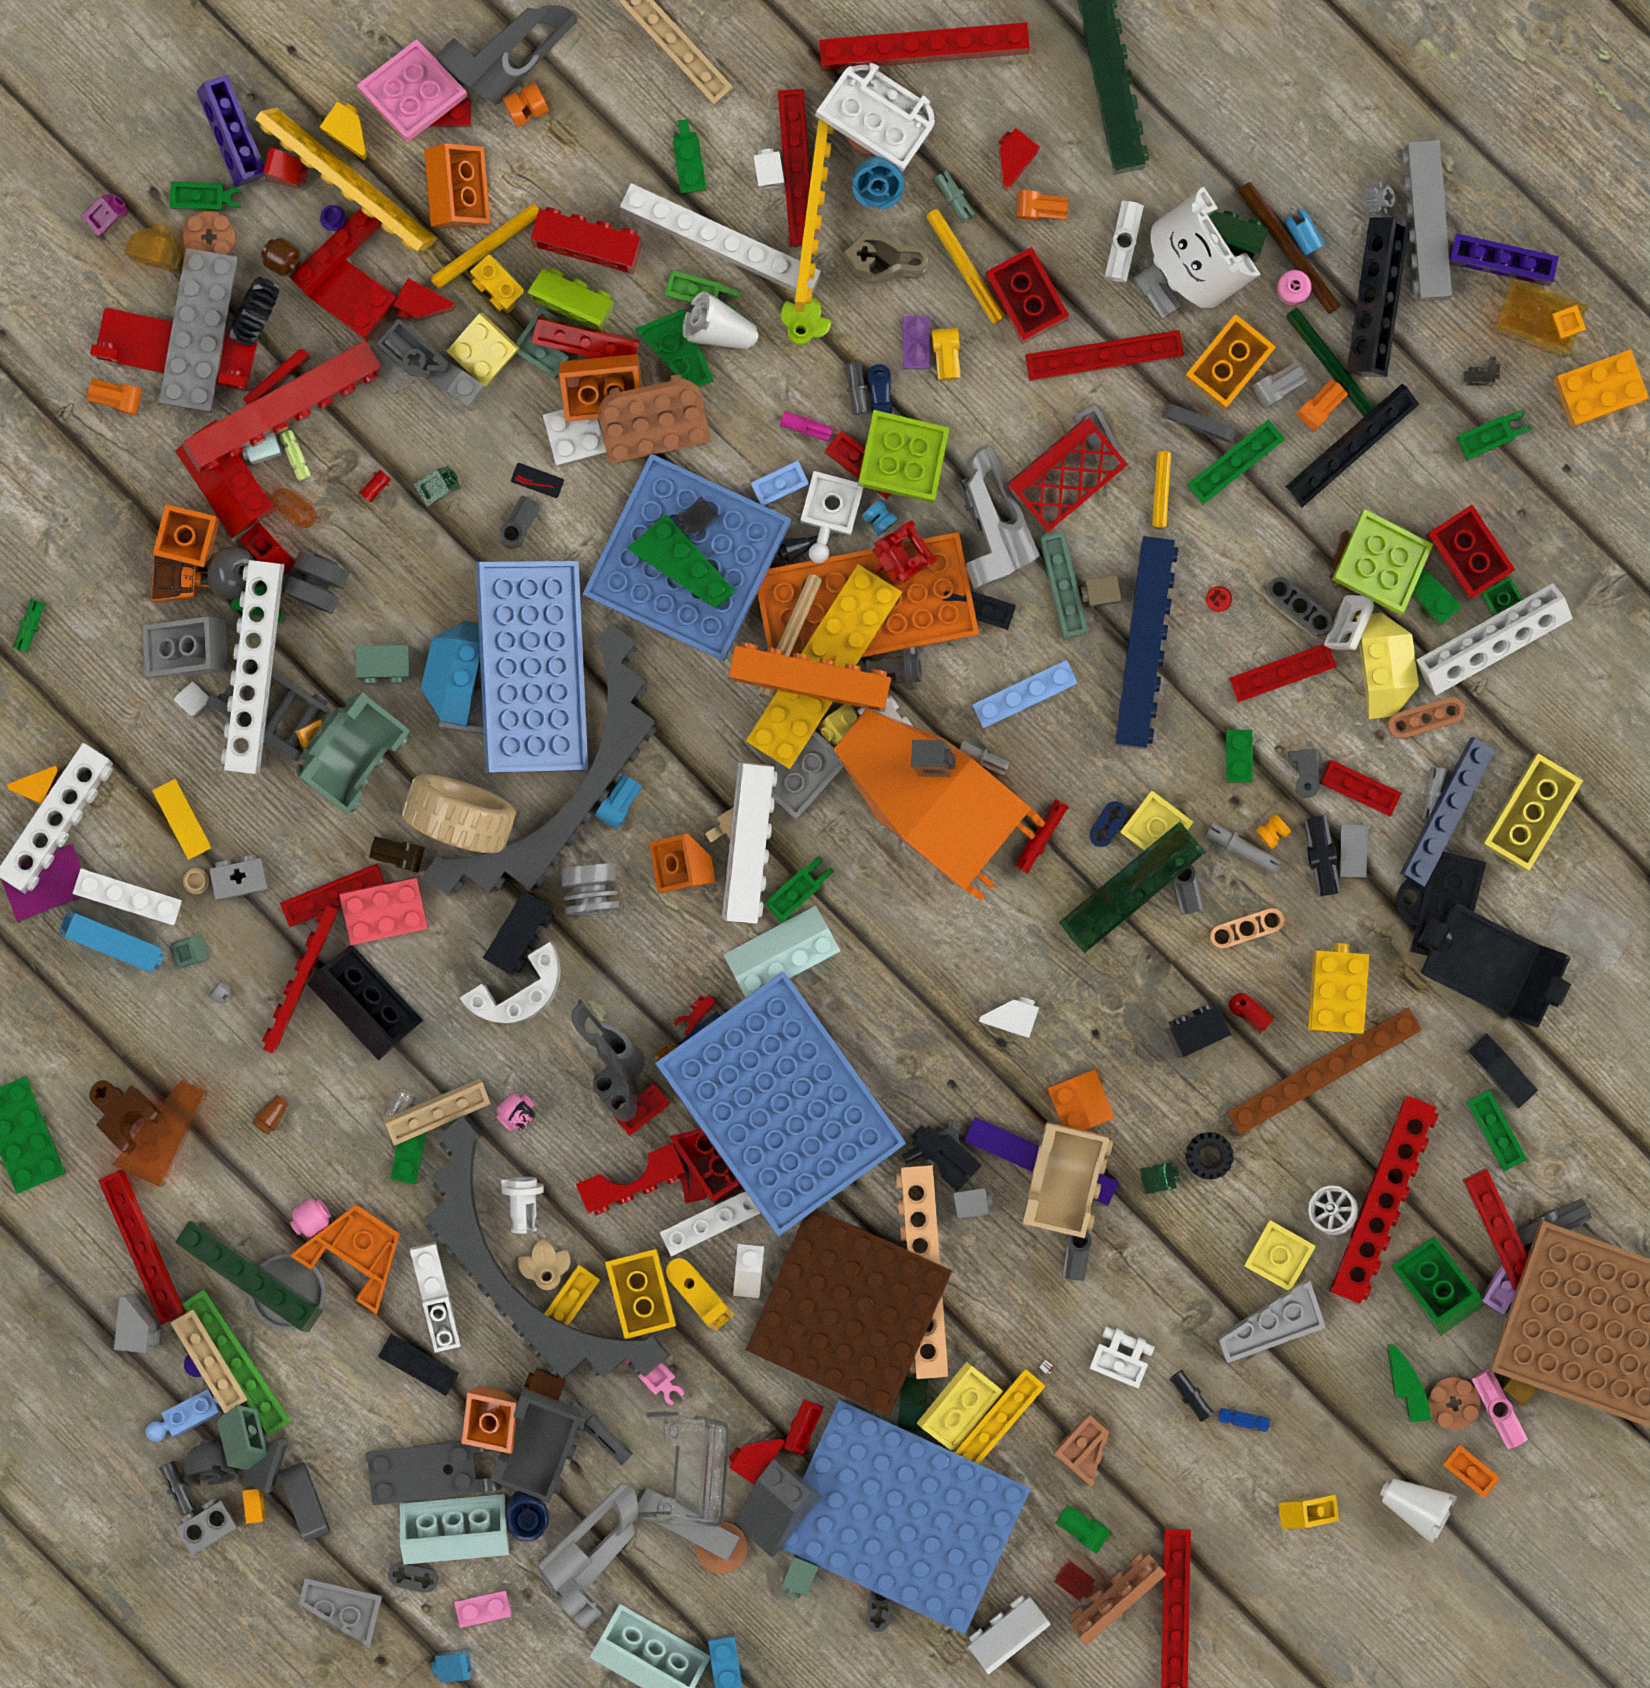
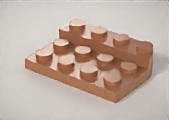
M671 375V381L623 392H620L619 387L610 390V394L598 406V416L609 464L711 442L702 395L698 385L686 379H681V375Z
M1141 1552L1130 1560L1129 1564L1131 1567L1124 1573L1122 1570H1119L1109 1579L1111 1584L1105 1590L1099 1588L1089 1597L1092 1601L1085 1608L1080 1605L1070 1614V1617L1073 1619L1070 1625L1086 1646L1166 1575L1150 1554L1144 1556Z

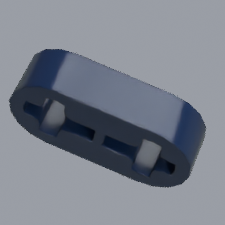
M1112 801L1104 807L1089 833V839L1094 846L1105 847L1115 837L1127 816V810L1122 803ZM1117 806L1120 808L1119 813L1122 817L1121 819L1115 818L1112 824L1107 822L1111 815L1108 809H1114ZM1104 825L1109 827L1105 834L1108 840H1102L1099 843L1096 841L1097 836L1094 832L1095 830L1101 831Z

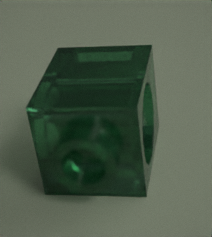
M1171 1162L1139 1168L1144 1194L1177 1188L1176 1182H1180L1177 1166L1172 1167Z

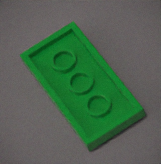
M27 1076L0 1087V1155L16 1194L67 1174Z

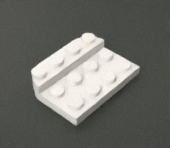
M876 64L849 66L820 105L815 116L874 155L893 163L903 173L933 128L935 120L933 110L929 105L930 101L924 95L920 99L878 71L879 66Z

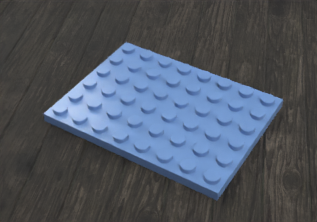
M784 971L654 1063L777 1236H780L906 1144Z
M839 1400L803 1478L822 1497L781 1548L966 1634L1031 1488Z

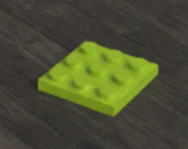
M873 410L857 486L934 504L950 428Z
M1364 509L1358 517L1332 580L1401 615L1405 612L1433 544Z

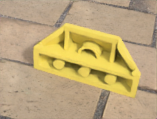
M1382 612L1373 613L1359 641L1369 720L1392 717L1400 711L1419 687L1412 634ZM1360 615L1355 616L1356 622Z

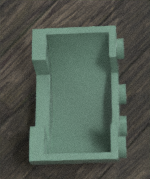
M363 692L349 697L346 700L348 705L345 708L337 707L328 716L304 749L300 757L304 760L303 765L299 764L296 769L298 777L347 815L350 812L353 813L361 804L360 798L363 793L359 790L368 783V775L373 768L376 769L382 764L385 759L384 753L387 750L396 751V749H401L407 742V734L410 732L407 727Z

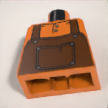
M154 556L151 600L154 603L195 599L197 597V587L210 588L207 583L208 574L207 572L198 571L199 566Z

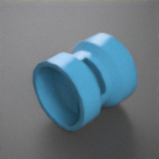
M881 499L862 514L863 519L874 526L873 530L878 536L898 520L893 513L887 511L886 504Z

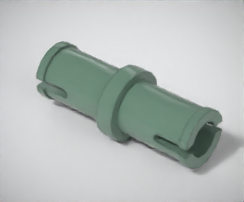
M945 171L943 176L942 174L938 175L934 181L945 195L947 205L952 206L962 224L966 223V219L971 220L975 217L976 213L966 201L964 191L962 189L959 190L949 172Z

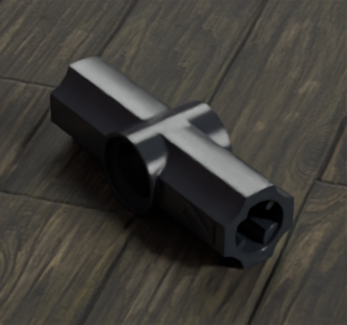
M1327 815L1304 819L1309 845L1307 847L1310 868L1314 872L1318 897L1341 893L1336 869L1338 865L1335 845L1331 842Z

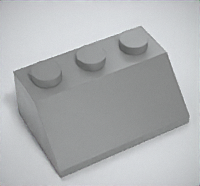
M135 1294L120 1296L114 1350L140 1353L155 1350L156 1346L161 1344L162 1329H158L157 1320Z

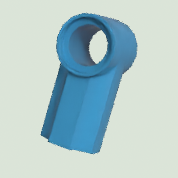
M623 774L610 796H607L600 805L595 817L617 830L626 818L629 807L643 786Z

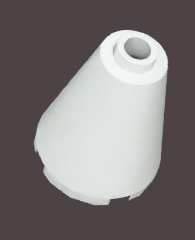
M703 291L691 302L695 306L691 313L686 312L683 323V336L687 338V341L739 349H748L757 342L758 332L756 325L712 294Z
M1393 1479L1391 1483L1386 1481L1380 1492V1495L1383 1496L1382 1502L1431 1543H1434L1435 1538L1437 1539L1450 1515L1449 1508L1451 1505L1454 1506L1457 1496L1398 1479Z

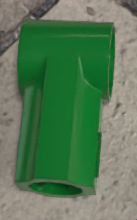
M1069 1505L1065 1507L1055 1523L1096 1554L1111 1534V1531L1094 1519L1090 1520Z

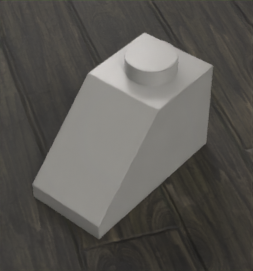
M448 362L445 373H432L427 379L469 410L472 409L485 391L484 385L450 362Z

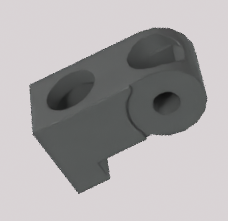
M1316 749L1289 751L1288 761L1296 762L1297 781L1294 787L1295 792L1302 798L1315 796L1319 790Z

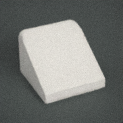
M192 681L173 700L191 717L195 718L207 705L206 702L209 696Z

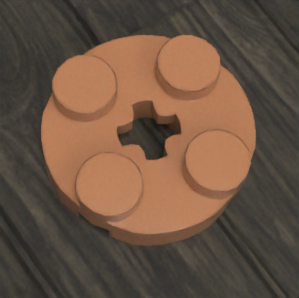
M205 211L189 218L184 228L183 242L185 248L229 255L236 245V232L227 217L218 212ZM207 231H212L213 235H217V239L212 240L211 245H207V241L202 240L203 235H206Z
M1458 1377L1443 1378L1435 1383L1428 1394L1427 1400L1432 1419L1441 1427L1450 1430L1463 1429L1478 1417L1480 1397L1476 1388L1467 1380ZM1451 1396L1461 1401V1404L1457 1406L1458 1409L1453 1411L1452 1407L1447 1408L1446 1403L1450 1402Z

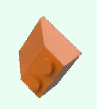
M165 504L152 555L204 568L213 549L220 520L217 516Z
M1096 1069L1046 1088L1062 1126L1087 1130L1115 1118Z

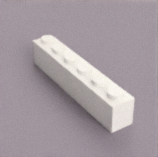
M738 762L722 918L726 921L757 923L758 917H762L763 902H760L761 891L765 890L766 886L763 866L768 864L769 851L765 849L766 839H770L772 826L768 823L769 813H773L774 797H771L772 787H775L777 783V771H774V766L769 764Z

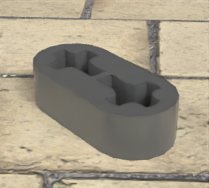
M403 1562L394 1564L388 1573V1578L394 1586L423 1593L433 1591L437 1587L439 1578L437 1573L431 1568L404 1564ZM402 1567L404 1568V1573L412 1575V1578H403L399 1582L397 1581V1576L393 1575V1572L398 1571ZM425 1573H429L430 1579L434 1580V1583L423 1587V1582L415 1580V1576L424 1577Z

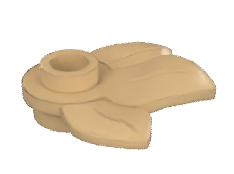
M540 1239L535 1244L532 1256H521L518 1258V1266L522 1275L526 1279L534 1280L538 1288L544 1291L554 1290L560 1284L561 1275L569 1269L571 1263L569 1251L564 1250L556 1253L552 1245L544 1239ZM550 1273L552 1278L549 1281H544V1274Z

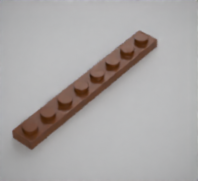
M1408 1007L1226 1113L1239 1135L1415 1035L1422 1029Z

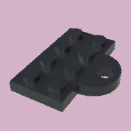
M1443 851L1425 887H1419L1408 879L1400 885L1396 894L1397 911L1407 923L1415 926L1409 952L1428 956L1431 949L1421 945L1418 941L1429 918L1443 923L1452 903H1457L1473 912L1475 911L1486 862ZM1406 890H1412L1417 895V900L1413 905H1407L1402 899V895Z

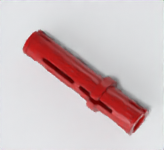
M1057 799L1054 800L1043 818L1044 826H1039L1034 833L1035 837L1030 839V841H1026L1024 851L1014 864L1017 869L1023 870L1026 874L1029 873L1039 854L1042 855L1044 853V846L1065 812L1069 809L1063 802L1061 804Z

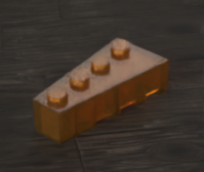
M181 1080L158 1108L164 1115L162 1120L155 1124L149 1119L133 1138V1142L137 1146L130 1155L122 1152L112 1165L154 1185L163 1187L209 1091L186 1080Z

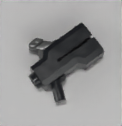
M953 1119L948 1120L949 1128L944 1129L939 1134L929 1125L926 1128L921 1125L912 1135L915 1139L912 1143L917 1148L902 1154L905 1164L920 1157L925 1160L931 1159L941 1169V1178L958 1192L969 1180V1177H972L982 1165L961 1147L959 1142V1125Z

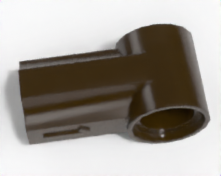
M375 836L369 858L391 863L398 868L419 873L425 847L403 841L399 843Z

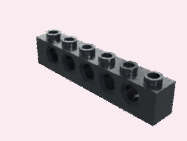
M1369 217L1347 372L1362 377H1387L1410 227L1409 222L1395 217Z

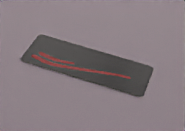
M517 463L511 482L558 498L564 479Z

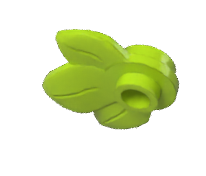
M811 298V304L805 303L804 312L794 311V304L786 301L782 307L781 321L788 328L787 335L789 340L796 345H805L812 338L823 337L831 327L832 321L820 317L821 305L816 298ZM797 329H804V330H805V333H804V334H798V333L796 332V330H797Z

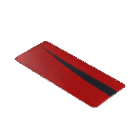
M679 1153L686 1171L681 1173L685 1203L704 1200V1189Z

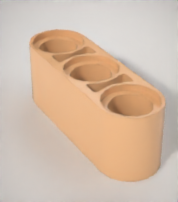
M1272 908L1218 925L1210 931L1209 942L1217 949H1224L1276 932L1283 926L1284 916L1279 910ZM1268 913H1273L1278 918V924L1274 928H1269L1264 922L1265 916ZM1244 921L1250 922L1253 926V933L1250 936L1242 935L1239 930L1240 924ZM1217 930L1227 932L1228 941L1225 944L1221 945L1215 941L1214 935Z

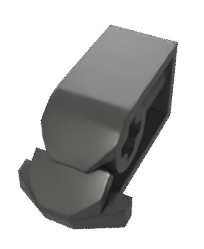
M400 319L376 343L377 347L410 376H430L429 373H445L447 370L448 362ZM412 357L416 359L417 357H420V366L417 367L416 365H413L412 367H410L409 358Z

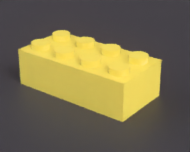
M1539 753L1534 755L1480 845L1524 872L1530 871L1583 780Z

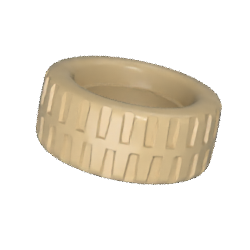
M421 774L412 781L404 803L402 816L405 822L412 828L440 842L473 852L498 853L504 849L516 812L514 807L506 800L483 788L446 776Z

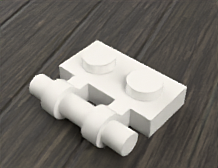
M1105 1327L1102 1336L1110 1339L1111 1343L1109 1347L1101 1344L1098 1345L1089 1369L1139 1388L1148 1363L1139 1360L1140 1355L1144 1353L1151 1356L1155 1346L1147 1344L1146 1340L1140 1337L1135 1339L1125 1335L1124 1331L1118 1328L1113 1330ZM1119 1344L1132 1348L1131 1356L1118 1352Z

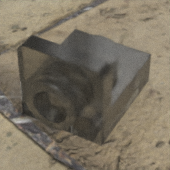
M1496 357L1488 359L1487 372H1484L1482 367H1469L1468 371H1464L1461 375V386H1493L1495 379L1500 378V364H1496Z
M701 496L683 514L680 512L677 515L681 520L678 526L688 536L693 533L698 538L720 516Z

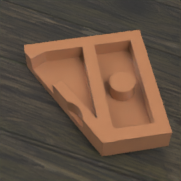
M1087 1413L1053 1453L1092 1487L1109 1431Z

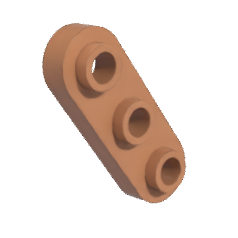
M1449 697L1394 714L1389 719L1388 731L1393 737L1404 739L1455 724L1464 717L1465 706L1458 698ZM1448 706L1454 707L1455 714L1453 716L1446 713ZM1422 714L1430 716L1429 723L1422 722ZM1398 721L1404 722L1405 729L1403 731H1399L1396 728Z

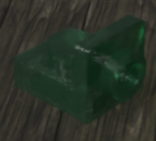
M449 466L438 468L413 484L426 507L433 505L449 493L461 488L456 473Z

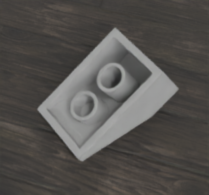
M207 616L143 625L145 677L202 675L228 671L226 619Z

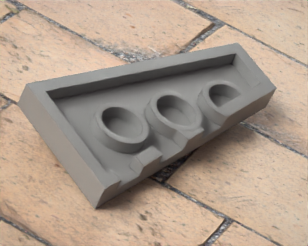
M1306 1278L1217 1336L1225 1361L1230 1363L1326 1328L1310 1279Z

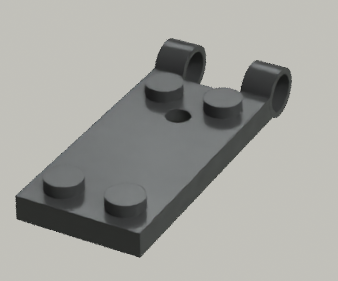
M462 1441L367 1452L373 1505L501 1490V1484L491 1481V1477L478 1479L476 1477L474 1453L494 1450L462 1444ZM446 1464H450L453 1467L452 1474L444 1473L443 1468Z

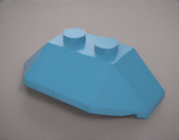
M463 621L432 638L421 690L441 722L464 727L468 725L481 668L479 624Z

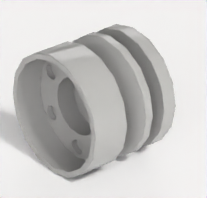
M614 863L560 869L562 887L574 888L575 892L563 897L564 901H576L575 906L564 907L565 914L580 917L606 914L613 909L619 908V901L607 902V897L618 895V891L606 890L605 884L616 881Z

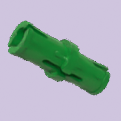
M30 598L23 620L19 621L18 625L21 626L14 645H12L13 648L28 653L35 631H39L38 623L46 606L45 603Z

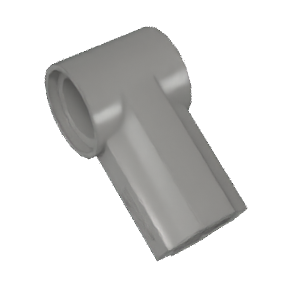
M1155 264L1132 278L1139 292L1145 298H1148L1162 320L1181 307L1166 285L1167 281Z
M1295 362L1277 374L1263 378L1254 384L1252 389L1263 407L1267 409L1285 397L1284 395L1302 386L1308 380L1302 368Z

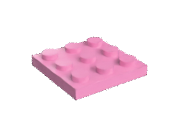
M417 39L356 85L361 95L407 143L468 97L467 91Z

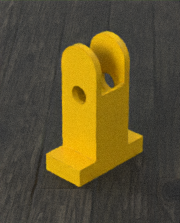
M681 1258L674 1259L668 1264L666 1268L667 1278L708 1327L716 1332L735 1315L692 1264ZM694 1281V1286L689 1289L688 1284Z

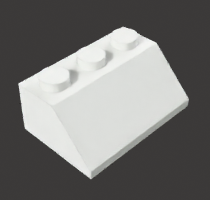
M1022 1595L1017 1597L1010 1603L1012 1608L1005 1614L999 1612L989 1620L991 1625L984 1631L979 1628L968 1637L970 1640L967 1644L968 1648L988 1675L1051 1625L1049 1619L1030 1595L1025 1598Z

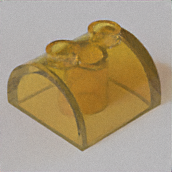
M153 224L152 228L142 229L129 239L124 253L131 261L182 273L183 254L172 239V232L168 230V227Z

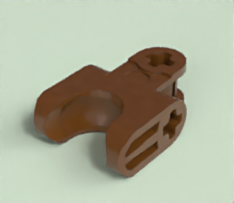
M101 1080L96 1082L90 1089V1100L104 1114L96 1123V1126L118 1149L128 1155L137 1147L136 1143L131 1139L132 1125L140 1118H147L152 1120L153 1123L158 1124L164 1117L161 1111L133 1085L123 1092L108 1081Z

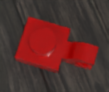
M709 995L705 998L700 996L690 1006L694 1011L689 1016H679L675 1020L674 1025L677 1026L681 1021H686L689 1027L684 1034H690L694 1026L716 1002Z

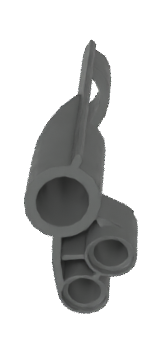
M546 5L540 9L527 8L475 56L453 38L435 58L460 85L464 86L466 84L493 104H499L502 98L507 96L576 23V15L569 9L556 5ZM537 23L555 28L520 67L508 58L509 53Z
M579 999L578 1005L572 1010V1023L584 1040L590 1045L597 1047L599 1057L607 1065L605 1069L594 1077V1091L619 1121H630L637 1112V1086L635 1078L643 1071L644 1057L621 1030L600 1022L585 1003ZM588 1017L602 1031V1036L599 1033L590 1034L585 1031V1021ZM611 1085L608 1090L604 1091L606 1086ZM622 1103H625L621 1109H618Z

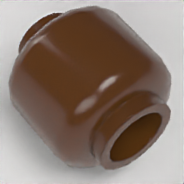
M281 237L269 240L261 253L264 266L282 277L290 272L294 274L302 262L299 259V248Z

